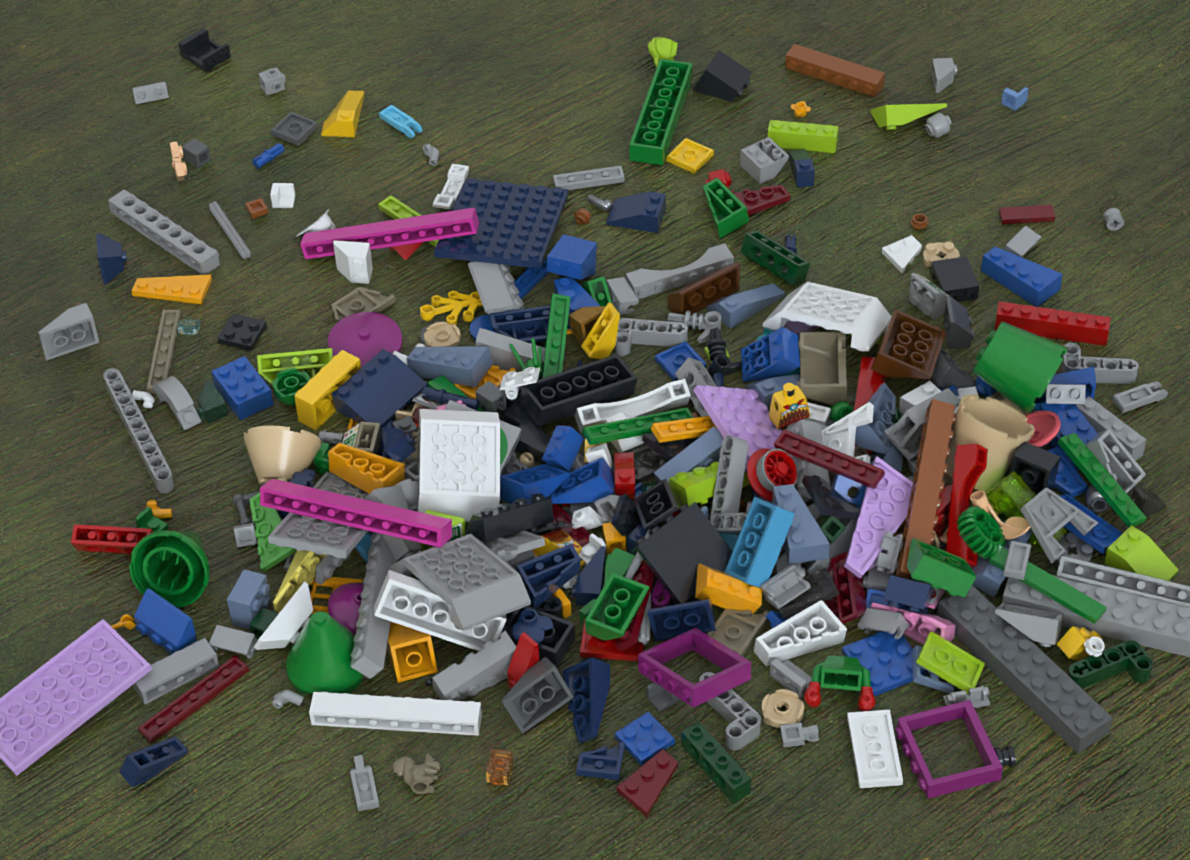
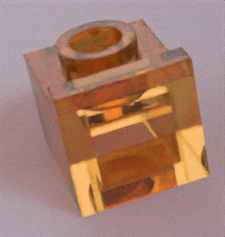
M491 749V756L486 770L487 782L494 785H508L514 765L513 752Z

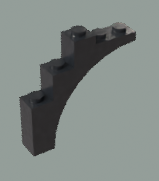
M520 386L515 399L511 400L506 396L507 409L503 413L504 422L521 428L519 442L515 451L521 454L525 452L531 453L534 461L540 464H547L542 460V457L551 438L538 427L518 402L521 391Z

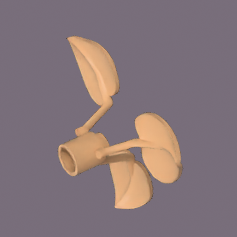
M995 489L987 496L982 490L975 491L970 495L973 507L978 506L980 509H985L986 513L989 512L990 516H993L997 523L1002 526L1000 528L1003 530L1004 540L1015 539L1031 528L1027 520L1022 517H1010L1005 523L999 519L997 515L1003 513L1009 507V501ZM948 529L939 537L940 541L946 544Z

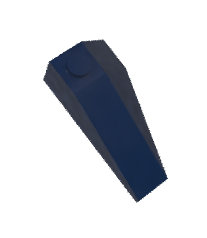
M589 658L563 670V680L574 696L569 701L568 707L569 711L573 712V724L580 743L597 737L610 687V664L595 658Z

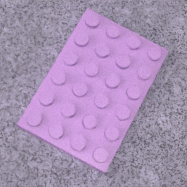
M696 385L693 391L722 437L725 438L730 435L747 441L748 452L745 471H747L748 460L755 451L763 448L776 449L774 442L782 430L780 428L777 429L771 421L767 406L759 399V394L755 390Z

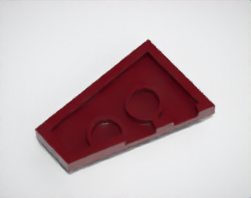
M783 185L761 187L760 190L750 191V188L743 189V192L734 193V190H731L747 207L748 216L790 201L791 195Z
M662 749L619 784L617 792L643 815L648 817L652 806L658 801L663 788L667 786L678 768V761Z

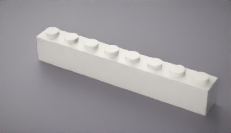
M313 692L309 711L311 725L479 736L482 718L481 702Z

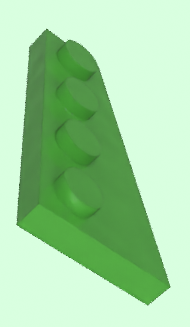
M260 493L250 498V506L256 527L254 531L259 546L257 549L261 559L260 568L263 572H266L296 553L297 550L291 547H278L275 544L268 543L269 535L283 519L277 509L260 506Z

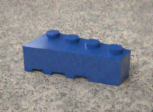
M992 248L982 258L981 271L1035 307L1041 305L1061 288L1062 273L1000 248Z

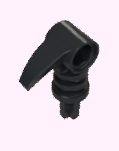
M718 327L710 329L711 340L707 346L712 363L708 367L709 374L713 376L715 373H721L723 376H727L737 372L742 368V361L731 363L726 355V342L721 338V331Z

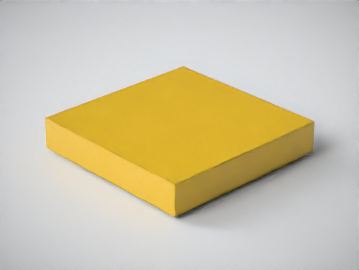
M685 138L666 156V161L695 174L714 155V150Z

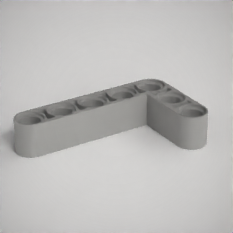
M730 435L723 439L710 522L718 532L739 535L747 517L746 513H738L748 443L746 440Z

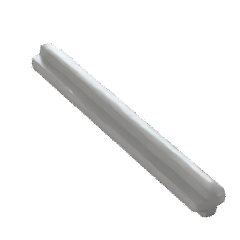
M218 202L209 203L210 211L243 259L250 258L251 251Z

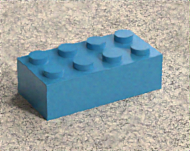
M754 497L725 573L747 584L761 588L760 585L770 579L795 513Z

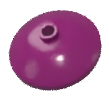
M357 582L347 583L335 589L329 597L327 606L328 614L354 634H356L358 610L361 605L359 600H362L361 593L364 588V583Z

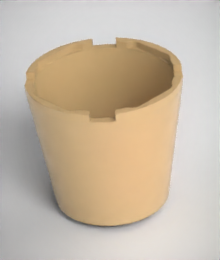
M977 394L965 395L959 402L956 420L952 426L954 432L951 441L948 443V447L951 449L948 458L945 460V464H947L946 473L952 478L957 445L979 444L988 449L987 464L974 489L993 491L1012 466L1013 456L1023 442L1028 443L1033 436L1034 426L1026 422L1028 418L1004 402L991 397H987L986 400L980 399Z

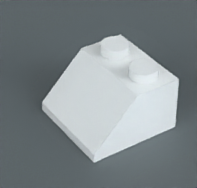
M334 241L337 270L351 283L369 284L373 270L370 243Z

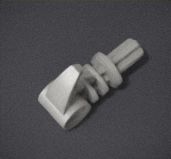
M686 311L685 315L668 314V322L684 323L688 329L690 326H692V329H696V327H699V330L704 329V332L697 339L699 343L711 340L710 329L718 327L721 331V315L715 311L706 313L705 317L703 314L697 317V313L691 316L690 311Z

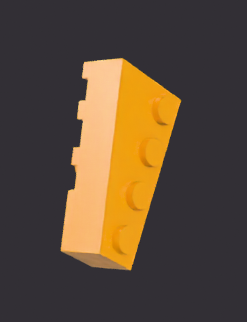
M338 443L328 451L329 471L369 494L375 489L395 486L405 480V464L342 443Z

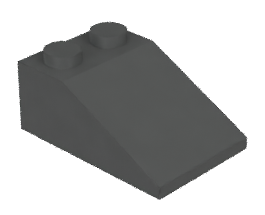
M545 657L526 671L501 702L523 734L570 701L574 696L555 665Z

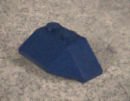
M550 305L490 313L492 328L499 334L527 343H532V338L535 339V342L546 341Z

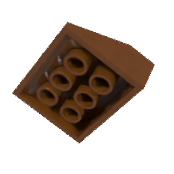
M895 309L885 328L871 370L887 377L930 379L946 331Z

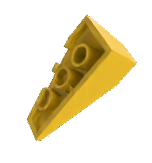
M347 91L324 121L321 136L355 137L365 91Z

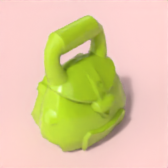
M656 37L648 43L647 47L650 55L653 57L656 68L660 59L674 60L677 55V42L667 38Z

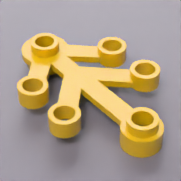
M450 291L448 298H443L439 295L432 296V305L421 306L420 316L423 320L430 321L437 314L452 311L446 317V322L450 325H457V317L464 307L469 306L468 310L463 312V320L470 322L474 320V312L477 307H481L483 304L478 291L472 292L470 295Z

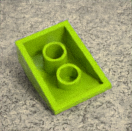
M1132 525L1107 548L1104 564L1110 567L1168 581L1179 571L1148 535Z

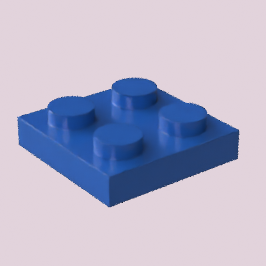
M646 712L615 733V739L619 743L625 742V749L641 766L662 749L666 750L675 744V738L649 712Z

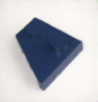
M625 742L618 743V747L606 749L605 746L595 751L580 753L576 775L619 780Z

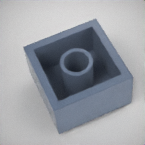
M245 569L242 571L227 598L232 625L250 630V623L263 607L266 609L270 608L272 597H270V585L267 582L266 575Z

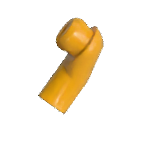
M147 501L146 505L152 509L153 516L158 519L172 518V508L160 509L157 506V501Z

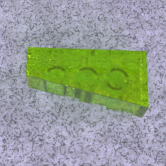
M1015 471L995 482L985 492L988 501L995 506L993 509L998 514L1002 512L1008 518H1025L1020 509L1036 496ZM1062 527L1053 537L1058 542L1067 531ZM1033 532L1029 540L1044 552Z

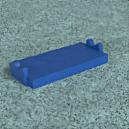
M1060 495L1061 498L1098 522L1084 536L1070 521L1064 527L1101 554L1105 553L1106 555L1107 548L1123 533L1070 495Z

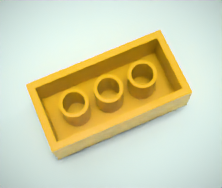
M341 350L302 389L296 392L294 397L299 422L317 430L337 411L331 394L361 369L359 358Z

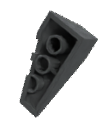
M941 347L931 376L934 381L933 384L940 389H947L952 385H955L957 389L975 386L976 382L964 369L961 370L957 366V362L947 355L946 351Z
M841 518L839 521L846 528L834 543L828 541L830 543L829 558L812 561L805 572L818 584H821L824 574L830 566V559L849 550L857 520Z

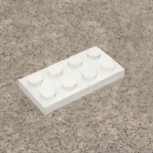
M890 710L847 713L859 788L903 785Z

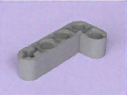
M619 319L614 352L619 356H626L630 353L632 344L674 347L685 341L688 343V327L680 322Z
M1067 343L1064 345L1068 350L1065 355H1062V358H1064L1061 362L1062 373L1094 366L1096 383L1132 384L1136 381L1139 365L1135 360L1081 357V349L1077 344Z
M712 672L703 673L700 676L699 682L715 674ZM732 689L706 701L730 723L726 727L725 741L726 746L730 750H740L760 735L761 716Z

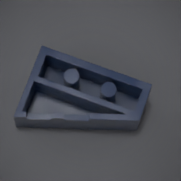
M572 543L517 565L516 571L522 578L533 608L536 609L580 572L581 559Z

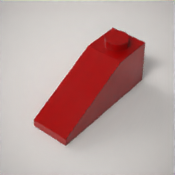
M634 452L614 453L615 495L622 496L626 494L630 499H635Z
M525 632L519 638L507 671V684L510 689L514 687L529 668L539 662L538 644Z

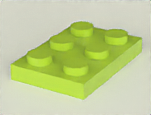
M932 631L927 635L916 660V663L962 691L965 690L967 694H969V689L975 688L985 665L984 662Z

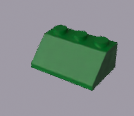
M912 539L907 561V569L911 574L910 576L918 582L922 580L928 582L935 589H945L952 596L959 595L965 598L976 579V575L966 559L918 539Z
M612 573L585 619L586 634L604 641L623 637L649 591V586Z

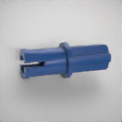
M278 143L268 150L265 149L261 155L252 159V162L259 169L269 161L272 162L273 158L284 152L285 149L281 143Z

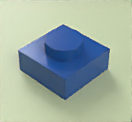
M771 610L766 616L771 622L770 626L772 628L788 620L782 613Z

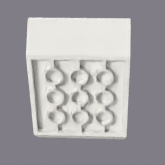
M806 282L787 295L763 322V327L775 331L784 327L788 321H800L810 326L817 325L827 330L834 329L844 334L851 333V347L864 352L869 351L884 333L891 315L877 297Z
M420 409L418 512L425 513L426 510L438 511L464 518L465 523H469L472 515L480 513V510L497 508L500 500V420L498 413Z

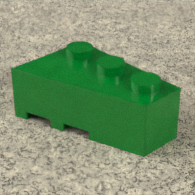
M718 178L703 186L705 200L720 239L749 222L747 207Z

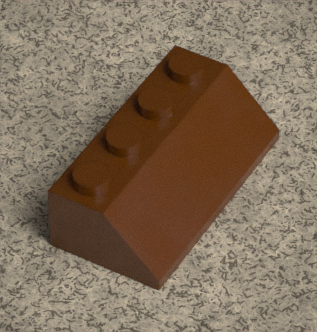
M736 262L725 265L668 295V309L672 313L683 315L686 314V311H690L691 315L716 300L739 291L740 264Z

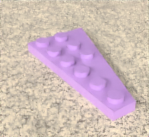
M877 456L874 459L873 465L883 469L885 475L875 489L866 487L860 514L844 564L845 568L860 579L876 559L878 553L882 551L880 545L886 531L895 533L906 519L913 482Z

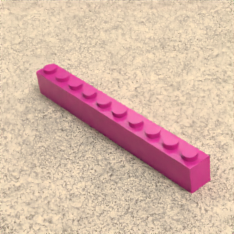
M475 208L305 233L300 245L305 259L335 255L334 241L370 243V250L472 235L477 233L479 219Z
M271 479L260 487V506L437 547H442L451 539L452 519L276 479Z

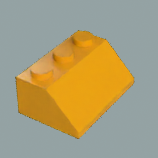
M700 563L698 564L695 598L700 600L711 599L712 604L725 609L737 611L751 610V614H754L761 606V588L747 584L725 572Z

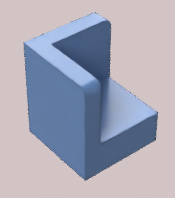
M1025 87L1019 93L1009 88L1004 89L1001 104L1016 111L1027 101L1029 88Z

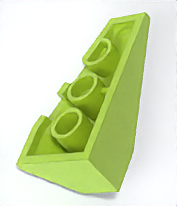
M947 103L884 105L870 110L879 128L886 127V130H896L897 126L904 125L947 107Z

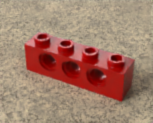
M74 524L71 544L77 551L131 554L138 542L146 535L153 533V530Z

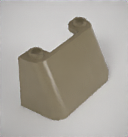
M800 332L798 346L800 351L801 377L800 381H797V386L806 398L833 406L840 401L847 402L845 334L841 332Z

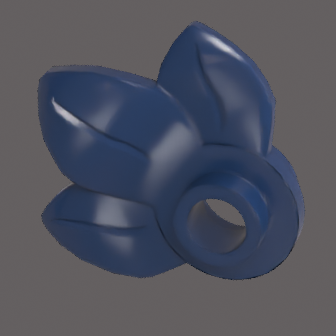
M525 609L519 615V621L513 626V637L515 640H519L521 634L525 632L537 644H540L544 640V631L552 629L553 623L550 618L540 616L534 609Z

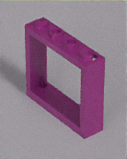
M697 628L691 629L638 654L639 673L693 708L751 680V661ZM693 650L724 670L696 684H692L662 664Z
M971 700L898 718L897 727H895L897 739H901L904 755L909 757L913 774L917 775L919 788L924 790L927 799L1001 780L1003 767ZM962 718L985 766L932 779L911 730Z

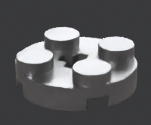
M1068 533L1066 536L1057 539V542L1066 550L1062 555L1091 562L1093 547L1078 536ZM1069 551H1073V552L1076 553V555L1073 554V553H1072V554H1068V552H1069ZM1061 556L1054 561L1058 567Z

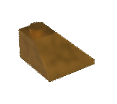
M606 306L582 307L569 314L571 331L580 346Z

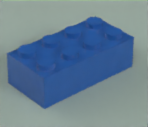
M1046 401L1036 404L1032 412L1051 411L1058 415L1061 426L1057 435L1048 445L1051 449L1058 447L1076 471L1079 470L1058 444L1059 439L1076 433L1086 445L1098 433L1075 404H1046Z

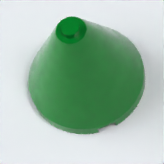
M156 531L142 538L131 553L130 575L134 585L143 596L149 588L176 608L184 607L195 602L208 585L210 577L209 564L201 538L195 532Z
M319 611L312 614L286 657L287 676L292 686L304 695L306 693L313 695V692L342 694L350 693L363 682L362 678L364 675L350 667L355 634L326 612Z

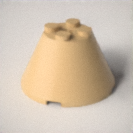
M285 426L253 427L248 429L247 434L244 432L243 435L258 484L264 485L271 479L290 483L295 472L302 473L304 469H308L321 448L322 442L313 433L301 430L300 433L290 431V427Z

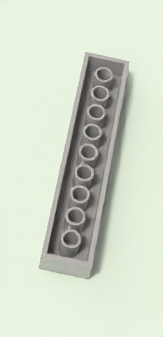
M1053 575L1107 607L1102 617L1096 624H1093L1022 581L1008 577L1002 603L1062 613V626L1084 627L1088 631L1093 630L1101 636L1121 641L1134 640L1141 646L1190 657V608Z

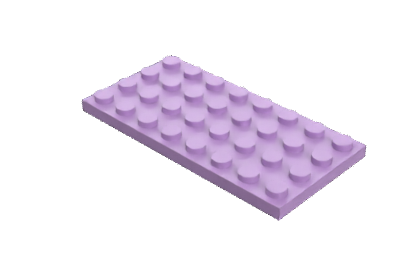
M102 619L0 698V759L18 776L152 670L150 664Z

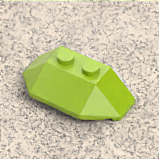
M332 348L257 355L258 373L272 386L273 380L277 378V374L285 369L296 368L302 373L305 371L311 379L322 367H325L332 360L333 351Z

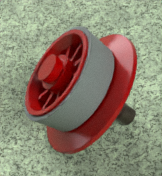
M763 448L755 451L750 456L747 463V476L754 491L762 498L772 501L774 486L790 484L795 486L798 480V468L792 456L786 451Z

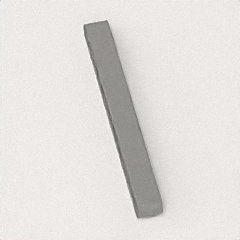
M115 368L106 370L103 376L107 391L157 490L161 493H169L174 489V482L171 470L120 371Z

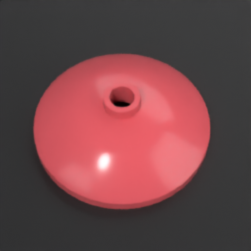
M1035 411L1025 415L1028 418L1026 422L1034 426V434L1028 441L1029 444L1041 448L1057 435L1061 422L1058 415L1054 412Z

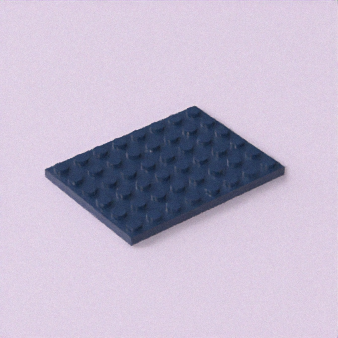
M474 178L466 179L452 211L475 208L479 219L477 233L439 239L434 250V257L541 269L566 204L569 190L559 187L548 188L545 186L512 184L510 182L500 183L492 180L481 181Z

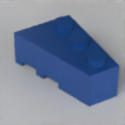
M565 277L554 280V294L571 297L569 314L582 307L600 306L574 278ZM568 317L567 329H571V327H570V322H569V317Z

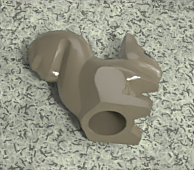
M427 753L424 764L416 765L411 757L405 756L396 759L392 768L397 776H403L404 782L416 794H427L434 792V787L430 783L438 780V776L434 774L438 773L441 765Z

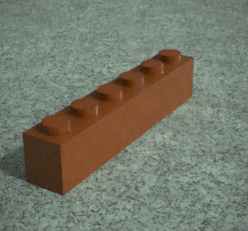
M794 44L786 54L785 68L873 97H877L884 87V72Z

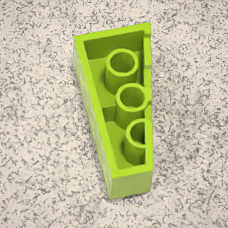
M713 462L708 467H696L691 472H679L669 478V483L681 499V506L686 503L690 506L694 502L703 505L708 503V498L714 497L719 462ZM744 471L742 488L750 485L747 471Z

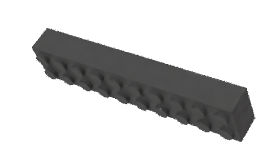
M973 585L965 598L959 595H949L938 602L937 616L947 619L956 625L954 635L1077 754L1110 732L1113 718L1026 635L995 613L996 607Z

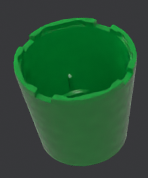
M1002 321L996 331L992 330L985 341L987 346L985 348L982 347L975 358L978 361L972 372L1021 411L1029 415L1036 405L1034 401L1037 397L1041 398L1064 359L1062 355L1066 354L1068 348Z

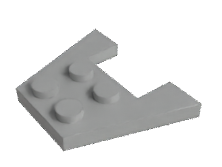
M1047 487L1020 509L1051 564L1066 551L1053 537L1057 531L1070 521L1084 536L1098 524L1097 521Z

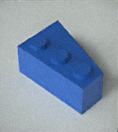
M1094 366L1056 374L1049 384L1086 385L1085 399L1087 397L1094 399L1096 388ZM1045 391L1041 398H1036L1035 404L1046 401Z

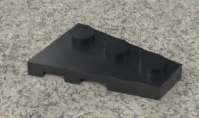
M804 475L802 483L821 515L858 519L860 513L823 478L817 475Z

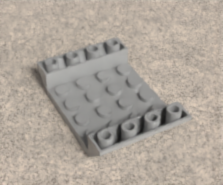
M472 534L447 542L442 547L436 546L406 557L391 565V569L394 572L408 577L415 575L451 606V621L462 631L531 604L520 574Z

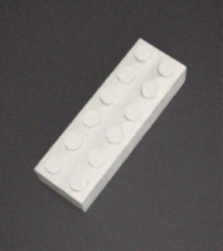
M391 570L386 575L374 605V616L477 651L483 650V645L488 641L494 643L498 640L507 619L505 614L462 631L451 621V606L426 584Z

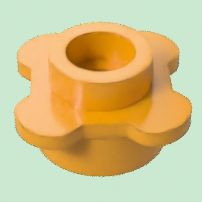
M804 101L791 105V109L794 110V115L797 117H804L807 115V112L811 111V108Z

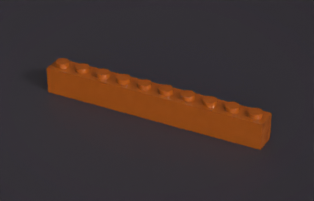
M932 399L926 409L903 532V547L899 554L895 575L896 577L912 581L916 580L910 576L911 574L907 569L911 541L915 538L927 544H933L935 533H932L933 527L936 526L938 521L936 510L939 509L941 504L939 493L942 492L944 487L942 476L945 475L947 470L945 460L948 458L951 449L948 447V443L951 441L954 432L951 430V426L954 425L956 420V414L954 413L955 405Z

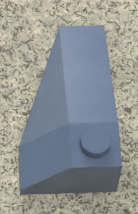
M773 283L720 298L706 306V309L709 312H718L721 315V322L731 329L781 299L786 293Z
M800 374L764 378L745 385V388L755 390L759 394V399L770 410L772 395L783 390V386L786 383H792L797 386V381H800L801 376Z
M883 383L867 402L874 405L873 423L856 427L855 444L860 448L886 454L892 442L883 432L894 425L891 419L892 415L895 414L896 397L888 386Z

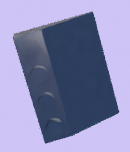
M382 349L331 395L338 412L358 423H380L382 428L395 416L397 410L401 411L428 385L396 355Z

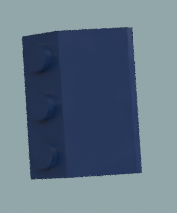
M711 599L647 610L655 641L674 638L694 628L704 633L716 631Z

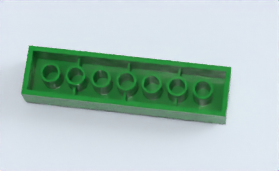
M666 59L659 60L629 144L630 161L656 165L664 164L693 79V63Z

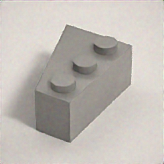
M1110 428L1097 434L1086 444L1087 448L1126 494L1146 475Z

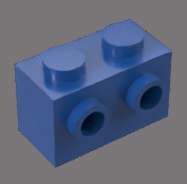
M557 425L542 460L548 465L570 472L584 437L571 426Z

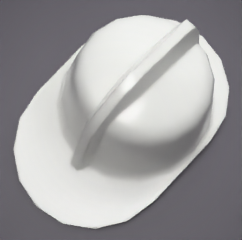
M329 209L316 222L297 234L296 237L304 232L311 233L335 229V224L327 215Z

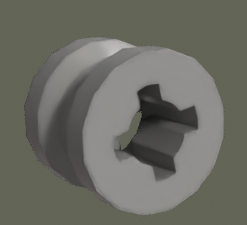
M1110 208L1104 212L1103 218L1109 230H1118L1124 225L1119 209Z

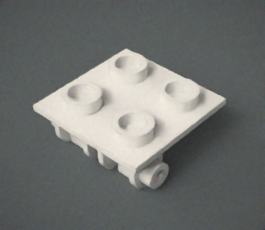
M528 367L521 372L510 371L503 376L500 391L505 390L508 399H515L520 386L537 382L540 367Z

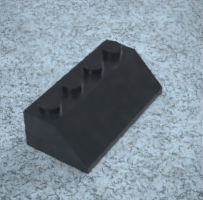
M539 493L531 495V498L516 499L511 504H499L494 509H482L480 513L472 515L465 528V534H472L474 537L487 542L554 522L552 499Z

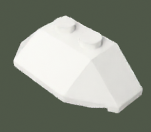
M304 582L258 639L254 646L255 649L285 648L289 642H295L300 634L298 630L301 627L304 628L313 611L308 583Z

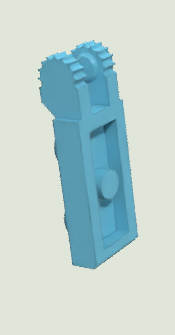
M393 105L379 112V118L399 131L404 132L410 139L415 136L414 131L417 133L423 131L418 122Z

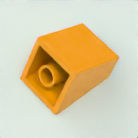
M391 622L387 652L397 682L437 673L431 635Z

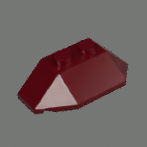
M848 551L830 559V566L826 570L820 584L821 600L842 624L860 617L867 609L862 577L860 579L844 567Z

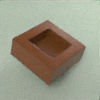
M262 198L245 203L252 219L269 213L268 207Z

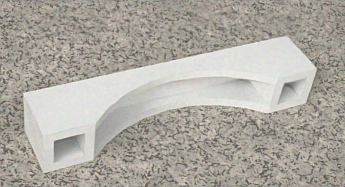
M685 379L667 383L651 392L631 399L612 403H594L576 409L575 419L581 434L583 427L603 424L606 418L621 412L640 417L686 405L690 400L691 394Z

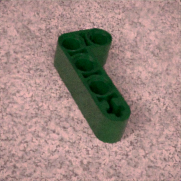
M1128 640L1102 651L1099 657L1092 655L1071 664L1068 676L1082 689L1124 671H1127L1135 681L1144 683L1150 679L1153 661L1138 642Z

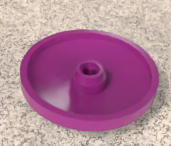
M375 312L355 313L341 319L331 329L328 337V347L332 348L333 357L341 350H344L360 359L361 368L382 349L392 354L394 350L400 353L403 345L402 333L396 322L383 314Z

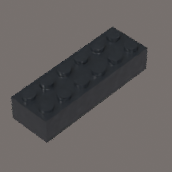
M616 354L539 379L536 383L521 386L518 402L539 427L574 415L579 407L594 403H610L633 395L638 378L619 355Z

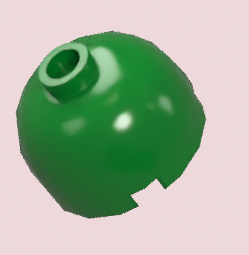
M296 368L285 369L279 372L277 378L273 380L275 396L286 405H296L294 395L308 383L310 376L305 371L303 373L299 372Z

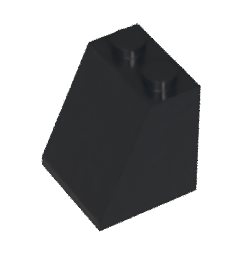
M719 50L693 90L733 102L736 97L740 98L744 92L742 87L746 88L750 83L751 79L749 77L752 72Z

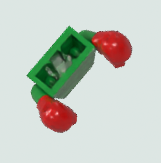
M830 655L825 662L814 667L811 682H809L808 688L804 693V701L809 707L816 708L821 704V688L860 691L858 699L859 710L861 712L871 711L875 707L876 700L873 688L871 687L870 672L860 665L858 658Z

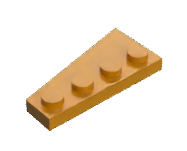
M192 275L137 278L131 290L132 296L202 304L211 284L212 276Z

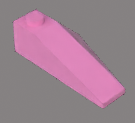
M872 603L871 605L872 609L901 613L909 625L903 635L921 644H924L930 631L949 642L954 638L956 625L947 619L921 612L920 614L910 612L907 609H898L878 603Z

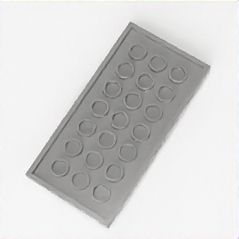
M326 472L312 487L364 499L369 495V493L329 472ZM289 513L268 537V543L275 544L278 547L295 548L298 551L307 550L319 555L327 554L335 558H346L368 530Z

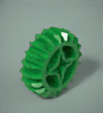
M972 506L958 517L957 529L960 531V536L964 539L963 542H966L968 548L970 547L973 553H977L979 557L984 559H990L997 551H1002L1001 546L1004 547L1006 544L1003 539L1005 536L1002 534L1003 530L999 527V523L990 516L989 512L986 513L985 509H980L978 506Z

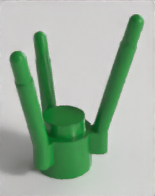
M531 339L533 359L528 360L526 366L513 344H510L509 346L522 371L528 367H540V377L543 374L542 348L538 347L537 360L535 339Z

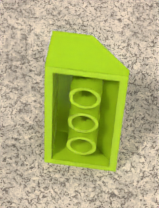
M770 120L768 137L780 148L836 153L839 134L838 126Z

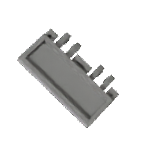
M527 531L517 532L487 542L478 539L504 561L515 559L519 553L545 546L544 537Z

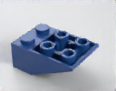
M781 327L742 348L743 381L748 382L785 375L799 368L798 335Z

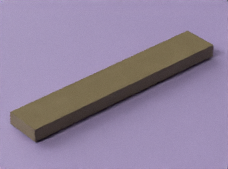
M162 310L146 388L148 393H155L152 385L168 378L170 375L181 319V310Z

